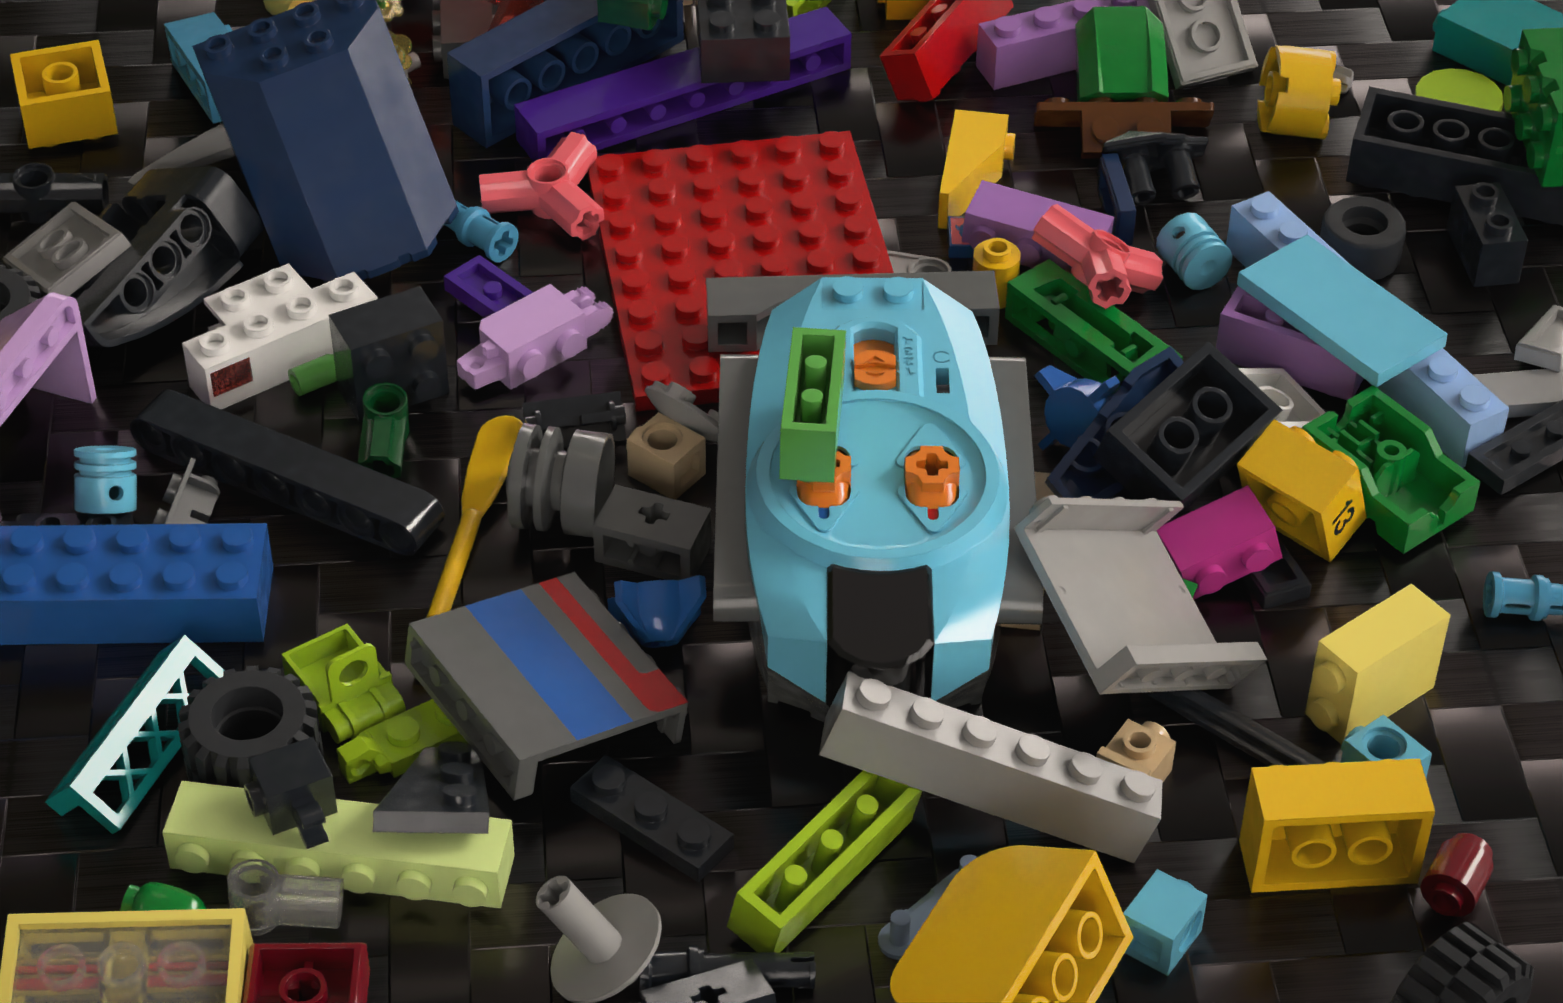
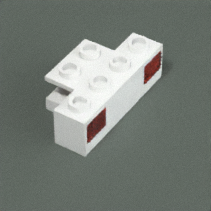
M288 263L203 298L206 307L220 323L208 327V332L182 343L189 386L202 402L219 409H224L289 381V369L325 354H333L329 314L377 300L378 297L354 271L311 289Z

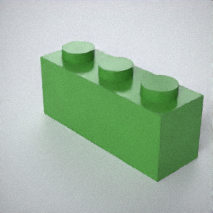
M793 327L780 429L779 479L834 483L844 387L846 330Z

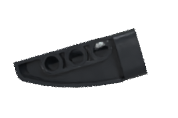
M213 166L151 169L143 175L123 198L122 205L124 210L118 203H109L98 217L122 232L132 246L70 295V297L76 299L79 306L86 346H117L141 338L170 324L203 302V298L215 293L243 267V263L239 258L262 233L264 224L235 181L227 173Z

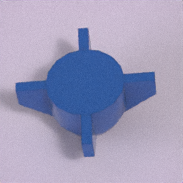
M1051 365L1038 371L1034 376L1050 395L1046 400L1044 410L1046 425L1050 433L1037 444L1043 451L1058 441L1062 445L1071 448L1093 422L1106 402L1115 394L1120 384L1117 377L1114 376L1101 383L1087 378L1077 379Z
M697 575L682 580H653L639 583L623 580L614 582L615 597L608 598L607 602L608 611L617 621L624 624L629 635L642 647L663 648L674 646L681 641L687 630L701 615V605L707 597L705 576Z

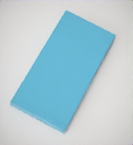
M1308 234L1238 273L1237 285L1375 387L1429 357L1446 345L1448 334Z

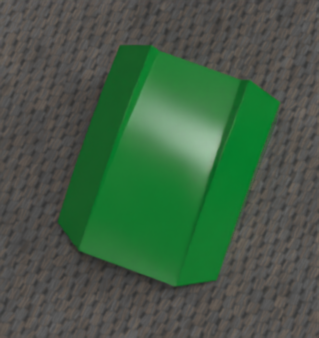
M1146 6L1092 7L1075 24L1077 102H1088L1090 99L1097 97H1108L1113 99L1114 102H1132L1137 98L1152 97L1157 99L1158 102H1168V73L1163 23Z

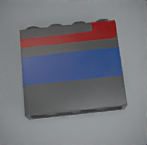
M575 572L409 623L404 664L513 800L533 794L539 761L654 721L658 725L657 729L661 733H665L673 744L681 742L685 717L688 713V701L685 695L668 680L657 667L654 659L649 654H646L629 635L624 624L612 616L600 602L598 595L593 590H590Z

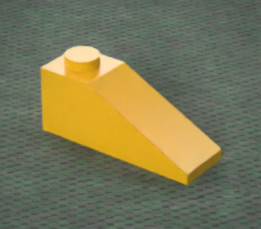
M955 109L939 193V229H947L948 216H961L966 212L982 180L996 183L1002 178L1004 160H1013L1016 134L1007 133L1009 115Z

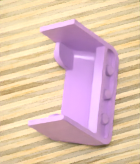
M52 292L4 317L0 321V427L31 388L90 404L97 398L79 306L75 298Z

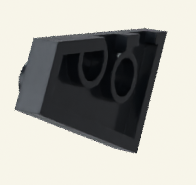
M449 741L441 743L438 747H425L373 811V832L488 834L489 806L483 762L467 743Z

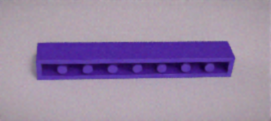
M827 7L788 18L790 30V80L701 83L699 47H695L514 104L516 140L533 162L538 159L547 158L560 139L567 137L570 132L585 135L587 140L596 146L597 150L851 69L852 33Z

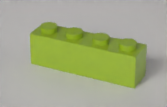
M864 770L860 772L737 892L727 928L756 952L780 953L911 822L922 790Z

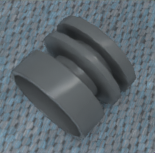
M524 423L518 432L507 471V508L511 528L528 529L533 521L536 531L548 532L558 510L560 511L561 527L564 534L593 538V524L613 490L615 472V442L613 434L576 429L567 451H564L563 436L559 427L549 426L543 436L540 425Z

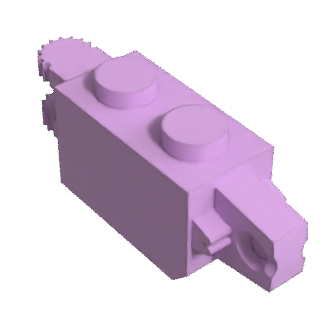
M548 284L481 320L479 327L480 344L457 360L458 376L465 380L473 389H478L499 380L509 389H513L587 349V338L608 326V323L613 318V308L604 301L595 303V294L586 286L577 287L575 291L572 290L563 295L554 286Z

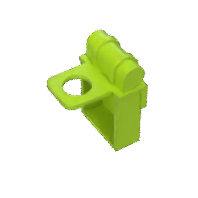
M348 623L281 654L285 676L292 674L300 679V686H308L312 692L313 701H316L320 729L323 733L329 731L330 736L337 744L349 738L354 739L362 731L367 730V728L406 711L403 698L393 685L392 674L390 671L386 672L377 661L375 647L371 643L364 644Z

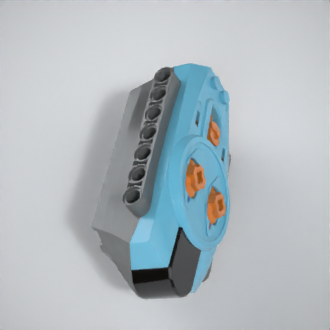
M822 277L771 311L759 355H720L713 621L748 622L755 657L768 690V702L778 704V701L801 708L809 711L811 718L825 722V717L848 671L861 678L876 679L885 685L921 697L931 698L938 703L953 708L968 703L971 705L981 704L983 692L996 656L1001 624L1041 625L1043 618V585L1013 529L1030 514L1029 509L1037 501L1026 358L989 357L973 312L923 278ZM793 327L846 330L844 387L834 483L779 479L780 429Z

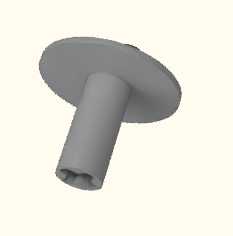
M566 876L551 878L537 893V907L563 933L555 948L550 972L553 986L568 1001L573 1003H595L614 996L634 983L654 956L661 937L662 923L658 910L647 898L637 894H619L593 905Z

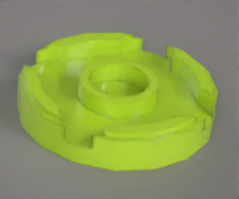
M1448 68L1433 71L1420 79L1414 93L1416 96L1499 112L1502 111L1503 106L1502 91L1496 83L1482 74L1466 69Z

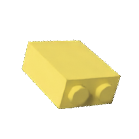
M1410 584L1319 640L1305 714L1311 718L1316 727L1326 731L1342 745L1345 737L1355 727H1365L1383 714L1389 717L1433 689L1450 614L1418 588Z

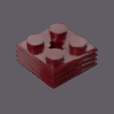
M363 942L254 943L249 948L242 1003H367L370 976L367 944Z

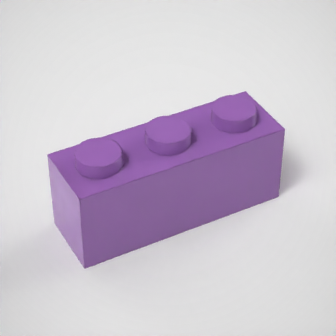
M982 180L965 212L962 242L969 243L975 249L979 243L985 240L1003 238L1019 248L1021 252L1020 265L1034 268L1050 259L1065 271L1071 273L1072 267L1031 239L1034 234V228L1040 218L1052 205L1058 204L1094 230L1100 229L1112 234L1114 216Z
M1239 286L1221 312L1216 349L1229 361L1238 366L1246 368H1283L1299 385L1346 401L1355 396L1364 380L1362 376Z

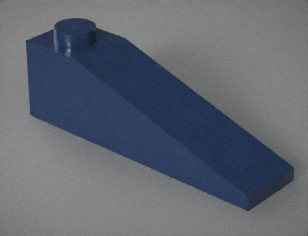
M1171 346L1131 370L1119 389L1106 402L1086 431L1065 454L1045 481L1054 495L1058 498L1090 496L1093 499L1125 498L1131 495L1093 456L1107 430L1184 363Z

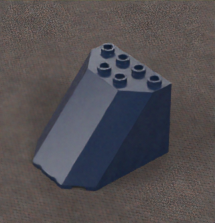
M315 0L304 2L288 11L269 18L255 20L250 25L223 35L212 36L206 41L192 46L258 214L263 221L264 228L280 266L289 263L302 279L306 277L323 280L325 284L353 271L361 280L371 279L397 269L405 263L418 261L431 254L438 244L436 235L444 224L452 223L459 210L376 0Z

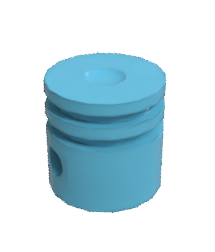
M1187 212L1176 216L1161 229L1157 237L1156 248L1158 253L1173 271L1177 273L1178 277L1183 280L1184 284L1192 290H1203L1215 285L1227 274L1232 265L1233 256L1231 250L1197 213ZM1185 231L1183 236L1176 239L1180 232Z
M104 445L84 446L74 449V456L79 457V460L74 462V468L79 470V473L74 474L75 511L92 514H117L137 510V474L131 472V470L137 468L136 461L131 460V457L136 456L135 448Z

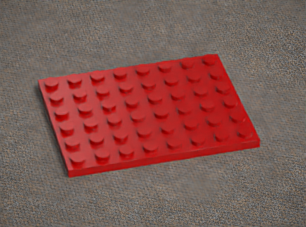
M828 131L822 134L782 136L780 138L753 141L740 140L733 143L693 145L691 147L664 150L651 149L645 152L605 154L597 156V159L586 173L591 198L604 210V220L599 222L598 232L636 412L656 409L645 393V388L653 385L654 381H659L666 386H669L671 382H675L685 387L696 396L693 405L719 402L720 355H759L760 349L758 351L708 352L706 278L894 273L850 131Z

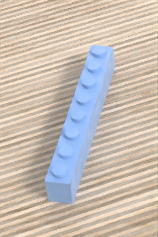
M1269 191L1231 206L1226 246L1231 250L1232 255L1246 268L1307 234L1346 261ZM1443 348L1377 387L1431 427L1441 450L1462 468L1466 466L1469 452L1504 433L1509 407Z

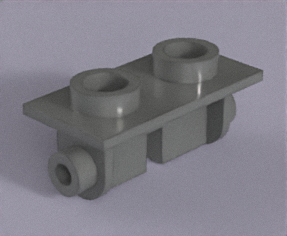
M190 459L183 476L173 473L162 499L163 502L171 504L170 509L166 511L159 508L153 524H207L205 522H208L214 505L219 498L220 490L214 478L210 476L200 477L191 473L196 459Z

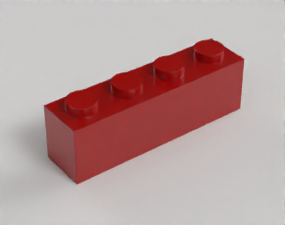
M930 0L880 55L897 100L927 102L936 98L941 93L944 85L961 70V66L977 51L978 24L1006 16L1014 7L1012 0Z

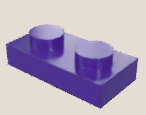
M480 255L444 275L445 291L483 318L533 293Z

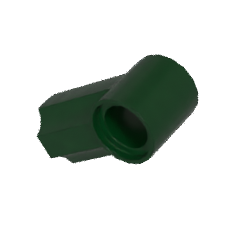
M388 382L378 383L369 387L363 396L364 417L358 464L395 479L401 477L405 440L409 434L407 393L396 384Z

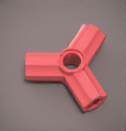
M570 132L567 137L560 139L547 158L534 161L527 170L479 175L482 208L486 209L490 214L532 210L540 218L553 219L571 237L577 236L584 241L596 235L599 222L604 220V210L577 186L597 159L596 146L591 144L585 135Z
M1058 204L1052 205L1034 228V234L1031 239L1072 267L1070 270L1072 275L1088 287L1092 302L1105 309L1111 305L1124 304L1131 291L1144 294L1148 290L1156 291L1164 278L1162 275L1163 261L1154 252L1128 246L1121 239L1104 230H1094Z

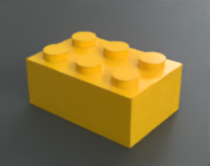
M1420 758L1345 763L1327 762L1324 764L1290 766L1272 765L1251 768L1239 837L1251 893L1418 883L1435 815V808Z

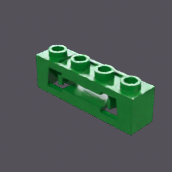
M1050 259L1007 282L1005 318L1085 379H1092L1103 383L1111 378L1112 366L1119 372L1116 376L1122 382L1133 368L1170 347V345L1164 343L1115 306L1111 305L1105 309L1093 303L1088 287ZM1047 318L1049 328L1054 330L1053 335L1036 322ZM1175 350V352L1183 360V356Z

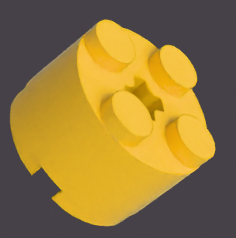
M1275 45V47H1271L1268 50L1259 86H1265L1264 100H1258L1257 119L1260 131L1313 139H1325L1327 137L1330 123L1329 108L1330 105L1337 106L1341 94V80L1333 78L1336 66V53L1334 51L1287 45Z

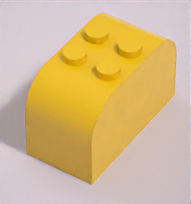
M1028 845L1003 847L979 856L964 866L954 876L897 963L891 976L890 991L895 1003H1095L1134 937L1096 850Z

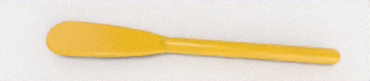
M505 415L488 420L477 433L467 466L462 492V516L426 618L450 611L481 519L496 499L507 477L510 457L518 432L523 425L522 421L514 416Z

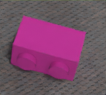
M1248 485L1168 522L1157 530L1181 578L1198 584L1193 600L1205 594L1215 593L1224 585L1252 572L1261 571L1271 563L1283 558L1276 528Z

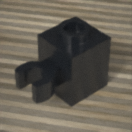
M310 737L249 758L252 782L244 785V791L253 816L264 815L273 835L297 827L307 849L329 842L322 824L326 823V816L338 813L333 777L314 738Z

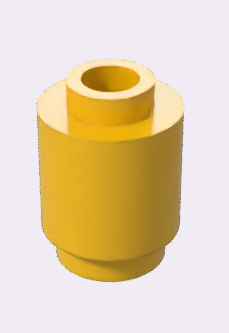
M991 238L979 243L975 247L972 271L994 270L1000 309L1006 307L1007 282L1019 276L1021 252L1015 244L1006 239Z

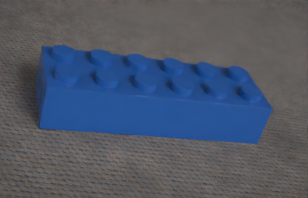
M267 523L0 526V645L173 643L183 635H186L194 643L264 642L273 574V560Z

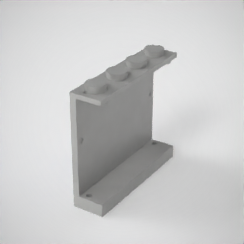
M1049 495L1036 501L1033 507L1029 509L1030 514L1013 528L1099 694L1229 689L1267 661L1258 642L1217 643L1162 543L1157 530L1184 508L1181 501L1156 500V498L1129 500L1123 497L1093 499L1090 496L1058 498L1056 495Z

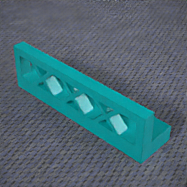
M183 635L161 650L45 803L60 816H63L77 806H81L110 833L114 834L119 831L181 747L178 728L176 730L159 731L156 707L159 704H175L178 723H180L179 712L181 706L188 705L187 696L190 694L187 693L183 672L189 663L207 679L210 677L216 679L223 677V671L225 670L186 635ZM172 687L173 694H167ZM145 725V731H139ZM147 741L151 761L150 766L145 769H131L127 746L130 742ZM161 741H167V743L162 748ZM116 762L117 770H110ZM132 779H139L136 785L133 786ZM102 780H119L122 803L116 812L93 793Z

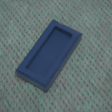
M1118 153L1102 154L1099 164L1097 191L1104 213L1114 216L1112 234L1128 246H1133L1136 207Z

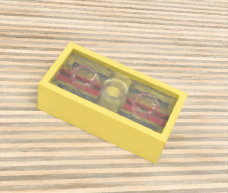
M245 908L8 914L0 969V1003H242L249 948L254 944Z

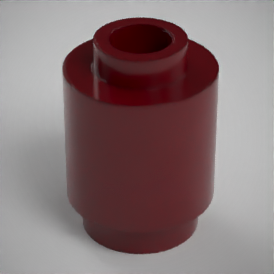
M1458 833L1442 843L1420 886L1423 898L1433 910L1442 915L1455 917L1465 916L1473 911L1494 869L1493 851L1489 844L1482 838L1470 833Z

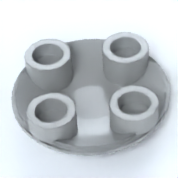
M654 381L653 385L645 388L646 395L659 413L704 436L706 441L718 443L719 412L710 409L707 414L693 405L696 396L675 382H671L669 386H666L659 381Z

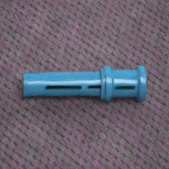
M456 201L459 212L451 224H444V226L455 232L458 241L467 247L476 246L482 249L486 257L493 262L500 263L511 256L518 243L519 233L517 228L509 222L499 223L492 219L490 213L482 207L468 208Z
M1489 571L1483 590L1484 614L1486 617L1497 618L1499 613L1528 615L1532 621H1541V619H1546L1548 615H1563V584L1550 583L1549 578H1545L1544 575H1533L1531 579L1505 578L1501 576L1500 572Z

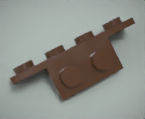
M1053 97L1036 104L1033 118L1034 126L1080 127L1081 159H1100L1103 144L1128 131L1171 133V127H1207L1210 125L1214 114V103L1202 102L1200 98L1196 97L1181 98L1176 102H1158L1157 99L1152 97H1141L1132 102H1114L1113 99L1108 97H1097L1090 99L1088 102H1070L1069 99L1064 97Z

